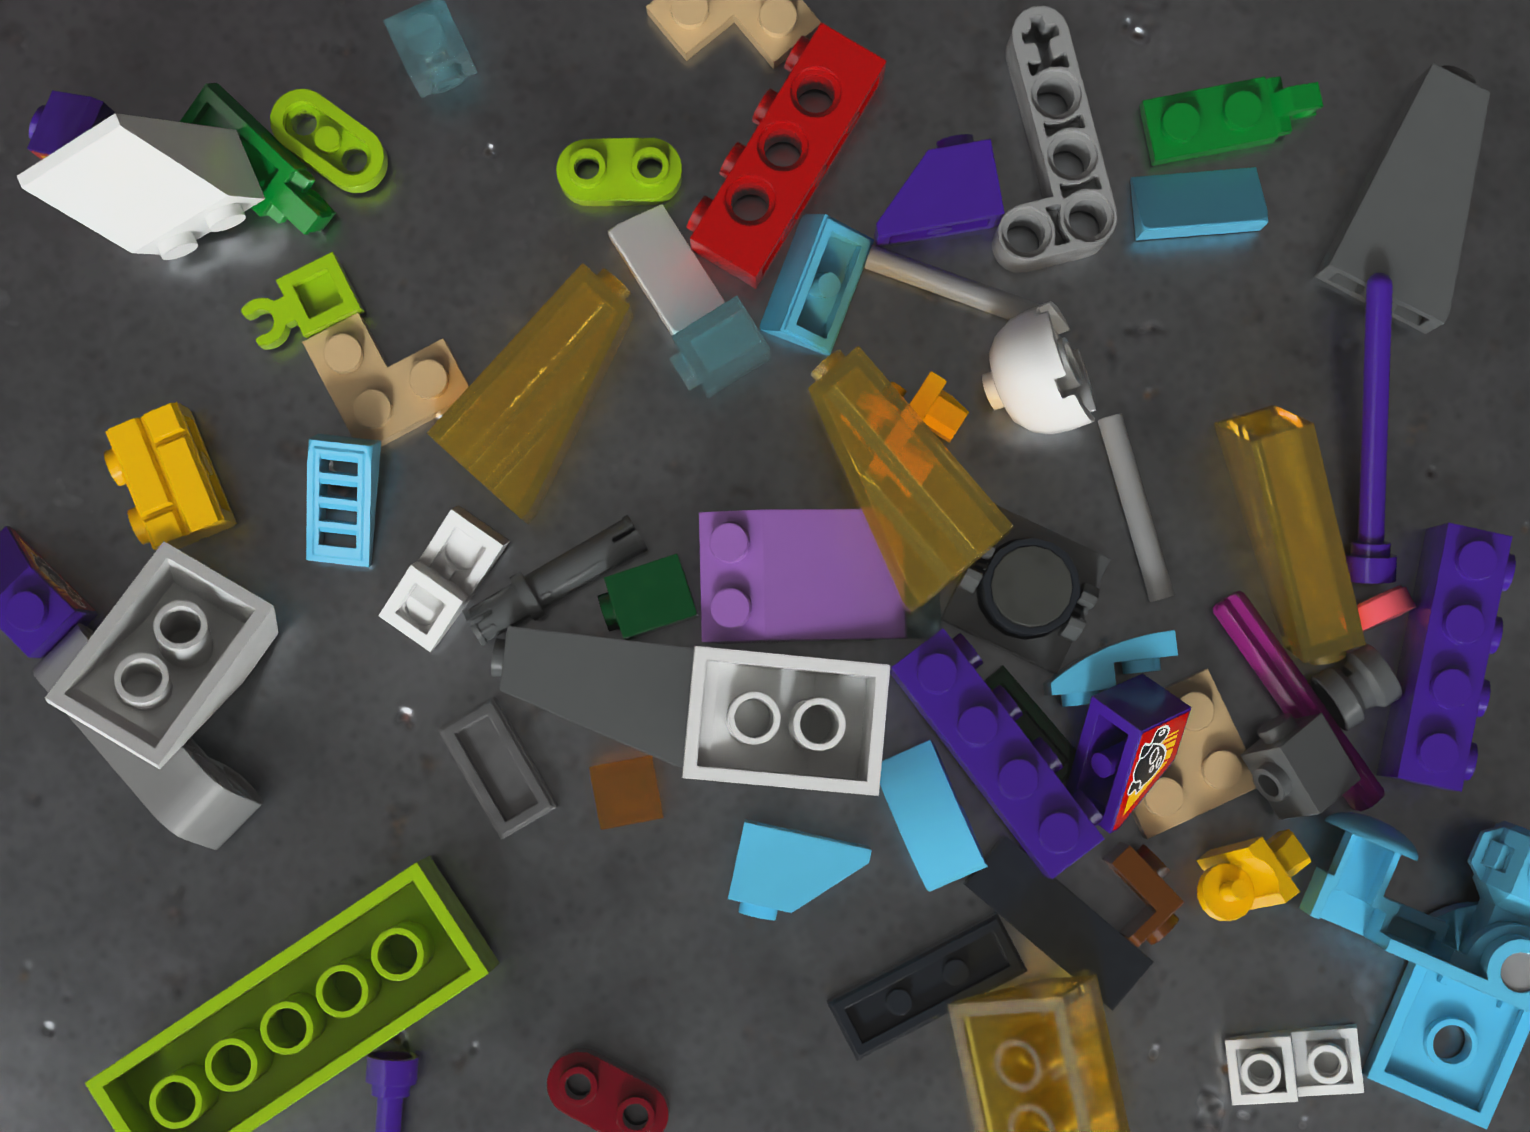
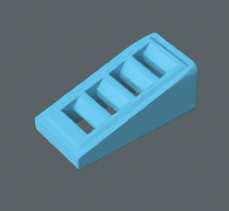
M317 434L309 438L306 560L370 567L372 565L381 452L380 440ZM330 460L358 463V474L329 471ZM328 484L357 487V498L327 495ZM326 508L356 511L357 522L325 519ZM324 532L356 535V547L323 544Z

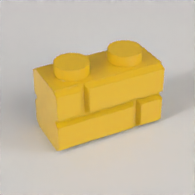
M178 402L169 403L149 411L141 417L130 419L105 431L112 448L104 451V459L114 481L119 486L127 484L136 506L128 509V519L136 537L143 545L150 542L153 550H157L164 541L176 549H181L237 524L190 408Z

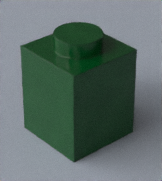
M677 553L603 577L608 592L597 595L609 632L620 628L625 640H632L699 617L680 557Z

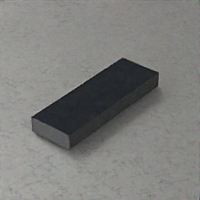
M1003 835L985 857L988 867L970 874L963 884L1109 1009L1114 1011L1154 961L1134 946L1056 878L1050 879L1045 877L1029 855L1007 836Z
M994 912L828 999L827 1004L858 1061L1027 972V969L998 913Z

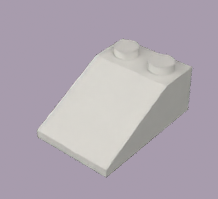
M118 113L111 115L17 175L22 189L127 251L137 254L161 255L163 260L177 259L193 252L198 247L196 240L209 232L227 230L240 224L246 219L244 211L265 199L236 130Z
M163 541L45 699L47 703L156 768L161 769L243 684L279 632L274 606Z
M694 646L682 778L879 796L890 665Z

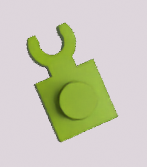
M333 252L276 279L283 297L275 301L268 298H256L246 303L241 309L244 317L249 321L257 319L263 314L272 315L274 320L272 329L255 339L258 346L264 350L274 349L282 345L289 337L291 329L299 326L303 336L308 339L356 313L362 314L365 312L338 257Z

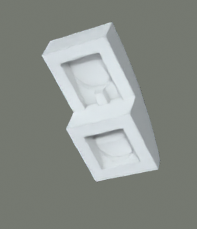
M459 505L452 508L420 559L410 565L378 616L431 652L466 607L510 541Z

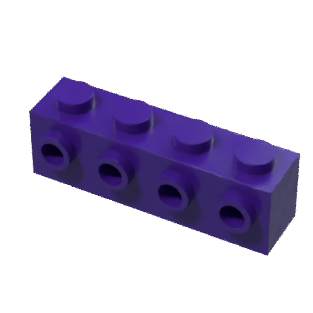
M1445 523L1426 529L1412 596L1416 607L1409 611L1396 675L1401 686L1402 697L1390 705L1377 776L1436 789L1462 792L1464 780L1468 781L1473 776L1478 759V746L1472 742L1476 718L1484 715L1491 693L1490 681L1484 679L1489 654H1494L1497 651L1503 634V619L1497 616L1502 591H1507L1510 587L1516 568L1515 555L1510 553L1513 536L1454 523Z
M942 628L890 668V674L1042 874L1047 878L1054 879L1105 840L1095 827L1104 819L1081 789L1070 794L1055 773L1061 770L1063 765L1047 743L1040 736L1032 742L1026 737L1015 722L1023 716V713L1008 692L1000 684L991 690L977 673L976 669L983 664V661L969 641L961 633L951 639L945 629Z

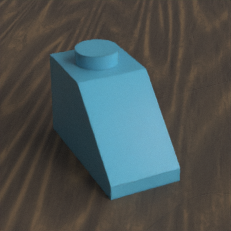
M745 819L728 899L740 902L738 912L760 919L776 920L778 910L789 913L796 911L867 865L870 861L872 850L867 845Z

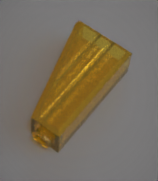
M582 263L427 432L435 442L527 524L538 514L634 318L630 305L625 301L631 292L605 268H602L596 275Z
M859 346L847 356L841 350H837L812 371L811 376L816 382L808 388L809 397L899 601L905 611L912 616L1005 538L1014 526Z
M1276 405L1215 422L1214 425L1284 647L1303 663L1309 662L1312 665L1330 664L1345 658L1347 655L1346 650L1366 645L1314 423Z

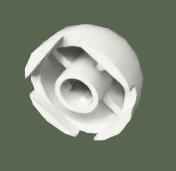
M1052 301L1028 309L1006 323L994 337L989 351L991 372L982 375L986 396L994 410L1005 407L1015 423L1031 432L1043 434L1070 431L1095 421V418L1091 412L1096 411L1091 383L1079 348L1072 350L1065 337L1060 338L1059 334L1069 331L1070 328L1061 311Z

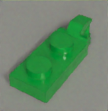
M1263 76L1142 100L1139 109L1151 165L1159 166L1271 144L1278 137L1288 135L1293 131L1292 120L1315 116L1316 111L1319 108H1323V101L1318 82L1289 86L1283 89L1281 76L1268 79Z
M206 83L180 122L236 130L265 197L263 201L251 208L260 217L270 216L279 224L285 223L288 219L304 235H308L309 232H322L336 212L316 191L310 189L316 180L310 172L306 171L307 167L280 144L220 84Z

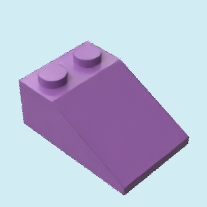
M769 509L699 512L702 642L733 644L907 638L904 510Z

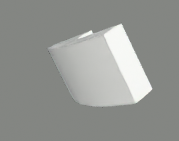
M1357 1024L1289 1029L1225 1038L1232 1105L1298 1102V1097L1364 1093Z

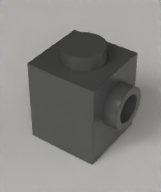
M1285 713L1271 719L1258 729L1257 734L1260 739L1241 754L1242 759L1253 775V782L1257 790L1268 800L1279 820L1321 814L1361 780V777L1322 713L1295 719L1291 713Z

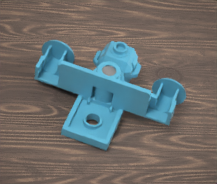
M1354 812L1333 813L1327 816L1324 821L1345 830V833L1329 870L1326 871L1316 867L1299 908L1316 919H1325L1360 934L1383 950L1409 961L1363 1066L1362 1074L1368 1079L1487 1130L1530 1031V830L1507 821L1496 823L1494 828L1480 831L1468 858V863L1474 873L1473 880L1480 900L1452 904L1428 915L1384 896L1401 855L1418 861V852L1414 844L1399 830L1374 817ZM1449 1025L1461 1027L1465 1037L1462 1050L1451 1058L1437 1057L1433 1049V1040L1436 1033Z

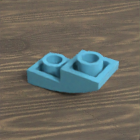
M1175 630L1118 641L1076 659L1043 683L1044 696L1061 694L1062 707L1090 704L1092 696L1100 693L1099 690H1106L1116 685L1114 663L1116 662L1122 663L1123 674L1160 671V658L1178 656Z
M928 740L883 760L880 786L926 889L929 892L988 867L965 809L960 805L935 744Z

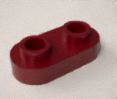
M586 1048L569 1050L555 1061L548 1074L547 1092L553 1105L562 1113L598 1132H664L667 1126L670 1110L669 1102L660 1086L596 1051ZM573 1074L585 1075L590 1081L591 1090L585 1095L573 1094L567 1085L568 1078ZM631 1104L642 1105L648 1112V1120L641 1125L630 1124L624 1116L626 1107Z

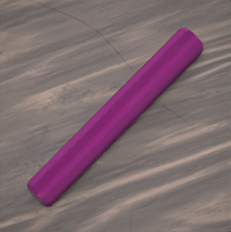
M1236 591L1220 600L1213 607L1214 615L1284 713H1291L1294 719L1319 713L1323 714L1361 777V780L1343 794L1350 807L1355 811L1362 812L1377 804L1385 796L1383 787L1246 594L1242 591Z

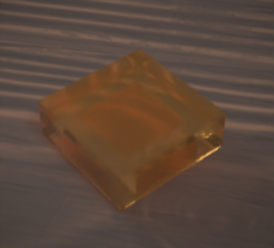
M647 755L589 767L601 830L665 817L653 756Z

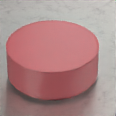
M1399 585L1348 610L1347 616L1358 635L1414 609L1416 605L1408 589Z

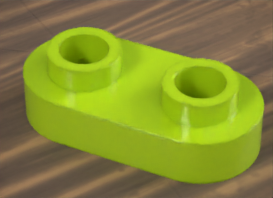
M295 89L282 95L274 104L270 115V126L275 138L295 157L338 188L350 193H363L375 188L383 180L388 167V157L378 137L326 98L309 89ZM308 117L316 119L317 125L311 134H297V126L302 119ZM356 153L365 154L367 156V163L363 169L357 172L347 170V161L352 155Z
M658 138L578 140L568 145L562 151L556 166L557 179L562 191L571 201L582 206L662 204L670 200L678 192L683 179L682 163L677 151L672 145ZM649 159L657 160L662 165L659 175L653 178H646L639 173L640 165ZM588 160L596 162L599 165V171L593 178L582 179L576 174L577 167L582 162Z

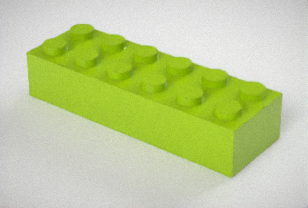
M431 856L417 861L85 1082V1085L115 1132H252L489 974L500 962Z

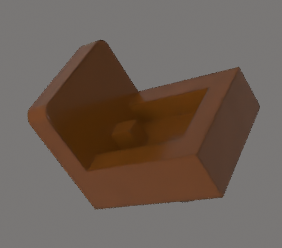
M1119 842L1102 860L1146 905L1120 930V933L1136 947H1139L1146 940L1153 945L1164 938L1178 923L1179 918L1174 912L1185 902L1163 880L1170 873V870L1157 855L1144 844L1135 851L1130 845Z

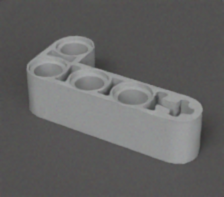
M1033 6L1024 10L1016 18L1005 48L1006 61L1043 198L1009 209L1002 217L992 240V252L995 259L1004 269L1014 273L1031 272L1087 258L1097 253L1104 246L1117 224V209L1069 27L1059 12L1047 6ZM1030 34H1035L1038 43H1049L1042 59L1044 70L1038 73L1037 70L1041 63L1038 47L1035 43L1025 44ZM1044 92L1057 93L1065 99L1068 111L1060 115L1046 113L1040 107L1037 96ZM1061 151H1069L1076 154L1083 163L1084 172L1076 176H1068L1061 173L1053 162V155ZM1076 211L1091 213L1099 224V234L1093 237L1078 235L1069 223V214ZM1015 226L1030 228L1035 232L1039 240V248L1032 252L1016 250L1009 243L1007 231Z
M78 623L32 669L34 676L48 693L94 634V631L84 624ZM69 716L153 816L169 831L184 840L218 850L263 804V800L257 791L240 774L227 765L209 758L192 738L161 769H158Z

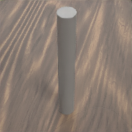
M873 244L864 266L867 270L1008 320L1028 309L1041 305Z
M1120 413L1099 419L1098 424L1149 600L1153 602L1175 596L1123 415Z

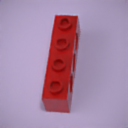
M822 22L811 39L802 35L785 62L784 69L791 73L780 91L776 92L770 88L754 112L752 122L757 124L758 127L746 146L737 142L727 155L719 172V175L726 179L714 199L705 195L694 209L687 224V229L693 232L690 237L692 251L757 289L883 81L887 61ZM818 89L826 92L833 103L825 111L814 113L805 110L799 104L798 99L804 92ZM777 142H788L793 144L801 155L792 165L782 167L771 163L765 153L771 145ZM745 195H757L767 203L768 210L757 220H744L733 211L735 202Z

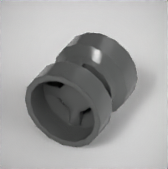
M1363 644L1349 653L1347 663L1342 665L1340 670L1327 667L1312 676L1310 681L1317 696L1339 727L1344 731H1348L1363 722L1367 708L1371 709L1374 706L1387 707L1402 697L1401 686L1392 669L1381 654L1369 644Z

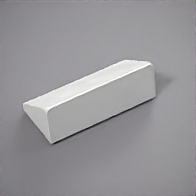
M663 204L607 230L613 245L676 343L729 311V307Z

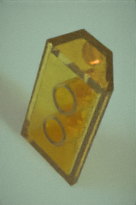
M1097 975L1039 979L960 999L948 1004L975 1132H1130Z

